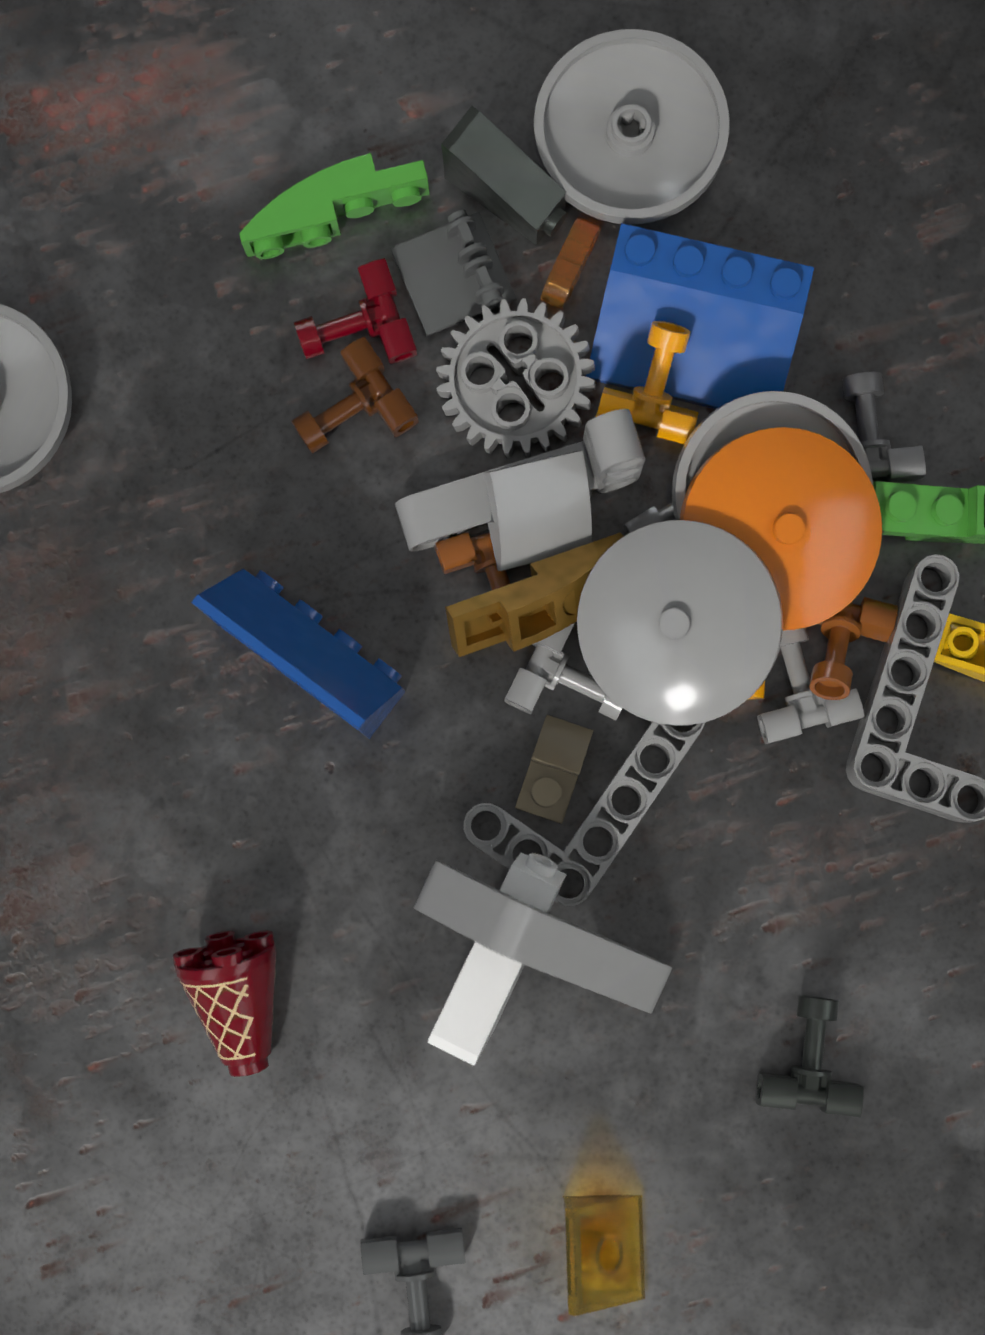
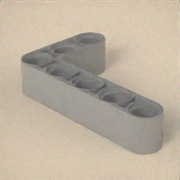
M619 409L599 415L588 421L585 425L584 437L581 442L492 470L583 450L591 498L636 482L640 477L646 458L630 410ZM484 472L406 496L395 503L409 551L434 547L436 542L466 532L470 536L489 530L487 522L493 521Z
M934 554L925 557L913 566L905 577L897 602L898 612L894 630L888 641L884 643L863 709L865 717L860 719L847 759L846 774L852 785L862 791L955 822H976L985 819V780L983 778L905 752L959 584V572L954 562L944 555ZM923 569H933L941 576L942 588L940 592H932L922 584L921 573ZM909 615H918L924 619L928 627L925 639H916L907 631L906 621ZM895 661H902L912 669L913 679L908 687L897 684L892 678L891 667ZM882 707L889 708L897 715L898 727L893 734H887L877 726L876 714ZM867 754L878 757L883 765V774L876 782L866 779L861 771V762ZM915 770L926 773L930 779V791L923 798L916 796L910 790L909 778ZM964 786L972 788L978 797V805L971 814L964 812L959 807L957 801L958 793Z
M651 722L563 851L509 813L491 803L478 804L467 812L464 819L465 835L474 846L508 869H510L514 862L513 850L515 846L524 840L535 842L540 847L542 856L549 858L557 864L558 871L573 869L581 875L583 887L577 896L564 898L557 894L555 902L563 906L578 905L593 891L703 730L705 722L694 724L693 728L687 732H679L671 725ZM656 746L665 753L667 764L662 772L650 773L642 767L640 754L644 748ZM629 787L637 793L639 805L633 814L622 815L613 808L612 795L617 788ZM482 812L495 814L501 823L499 834L489 841L478 839L472 831L474 818ZM591 828H601L610 836L611 846L609 851L603 856H592L583 846L584 835Z
M436 860L413 907L417 911L500 955L650 1014L653 1013L673 968L642 952L523 903L472 876Z

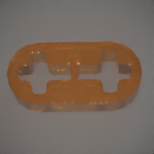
M580 217L576 219L541 294V301L561 310L566 307L600 233V226Z

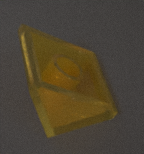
M642 1195L563 1196L568 1315L579 1316L645 1299Z

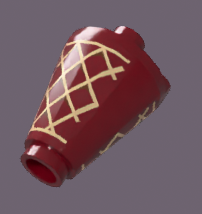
M269 930L258 931L248 934L244 938L235 939L234 931H221L210 934L204 938L206 946L187 948L173 954L176 975L221 1063L228 1066L229 1074L235 1077L253 1075L265 1070L269 1066L268 1056L271 1054L277 955L273 932Z

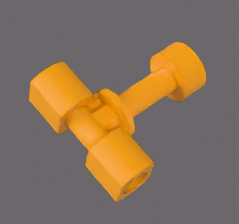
M653 321L647 343L655 347L645 387H635L633 394L604 387L596 417L619 409H629L634 423L658 429V438L685 444L695 429L699 412L671 405L672 396L664 392L674 353H684L686 351L691 333L690 330L670 322Z

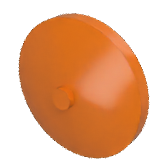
M780 427L758 430L740 436L719 448L705 461L693 477L684 497L680 513V520L696 521L721 528L735 535L756 552L770 571L777 586L783 611V631L806 628L833 617L850 604L869 580L877 562L881 546L882 517L875 489L864 469L851 454L834 441L820 434L798 428Z

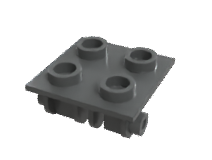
M458 210L448 216L450 224L390 248L427 336L465 321L464 317L467 315L472 318L481 315L483 305L493 310L500 307L502 299H505L507 303L516 300V296L480 212L468 216L465 210Z

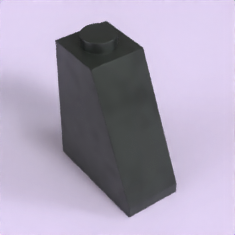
M471 106L441 144L445 179L535 245L539 243L545 234L552 237L559 230L568 215V212L564 210L566 191L488 118Z

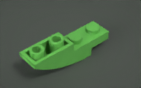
M368 153L342 161L303 179L273 199L239 233L247 257L256 255L258 259H269L283 254L284 248L301 244L307 248L323 246L332 240L331 237L341 235L337 221L338 216L346 215L348 218H360L371 214L375 207L392 203L396 207H405L419 202L421 196L429 195L428 177L424 161L420 160L375 171L372 155Z
M880 481L873 482L880 505L882 535L905 536V540L985 544V486L976 485L966 489Z

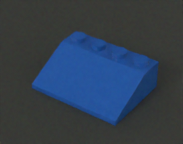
M621 223L590 359L594 360L595 370L586 374V377L597 382L634 390L637 386L645 387L655 347L647 343L653 321H665L685 327L691 332L686 351L684 353H674L664 392L671 395L672 399L718 409L730 401L749 394L767 391L783 392L805 311L814 267Z
M243 568L199 593L191 602L213 622L369 739L405 693L403 687L397 684L402 677L401 674L379 658L374 665L357 654L363 646L341 629H338L333 636L318 623L322 620L323 616L304 601L299 599L295 606L290 604L279 595L284 587L262 570L254 577Z

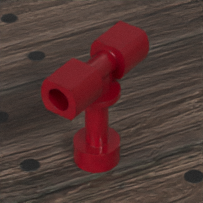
M385 258L358 267L359 276L367 298L358 300L361 310L315 325L312 316L294 322L306 360L324 354L323 343L368 329L371 338L380 335L390 364L401 362L417 355V349L406 318L400 319L393 299L397 296V292Z

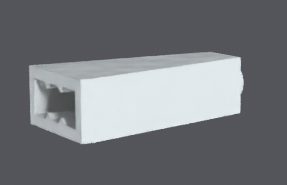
M520 853L511 865L499 891L549 913L567 874L558 871L557 864L545 856L535 853L527 856ZM475 942L427 1043L475 1065L493 1034L525 965Z

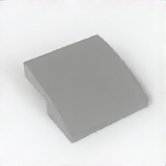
M583 450L483 473L493 521L487 523L498 571L534 563L592 542L591 503Z

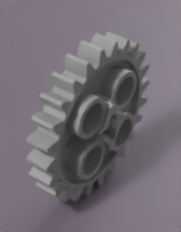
M525 298L521 299L517 311H510L507 301L502 299L500 313L495 315L487 306L483 305L482 315L484 320L478 323L468 315L464 317L469 331L464 334L452 330L451 336L457 347H442L441 349L443 357L451 364L437 367L438 376L449 381L439 385L437 392L440 397L452 398L442 406V409L446 416L459 414L452 423L456 432L470 427L466 438L470 445L473 446L482 437L485 438L484 449L487 454H491L498 444H502L506 458H511L515 446H522L524 454L527 458H530L532 444L537 442L546 452H549L551 450L548 437L554 434L560 440L566 442L568 438L564 425L566 423L576 427L582 425L581 419L575 410H590L591 408L590 400L581 394V392L594 391L596 388L595 380L583 376L595 370L594 360L580 359L590 351L587 341L573 343L580 334L578 326L574 324L563 330L565 322L564 313L559 311L551 319H548L547 307L544 302L532 313L529 312ZM524 336L533 341L531 347L524 353L515 354L507 350L509 343L516 337ZM490 346H495L516 375L524 376L528 390L544 404L545 409L539 412L534 408L516 382L508 381L504 367L487 351ZM489 367L494 370L493 378L483 385L470 382V376L475 369ZM546 373H558L564 378L562 384L555 390L546 391L537 386L539 379ZM510 403L521 404L525 407V411L520 419L507 422L500 418V413L504 406Z

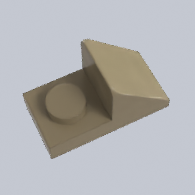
M546 715L515 809L562 824L594 730Z

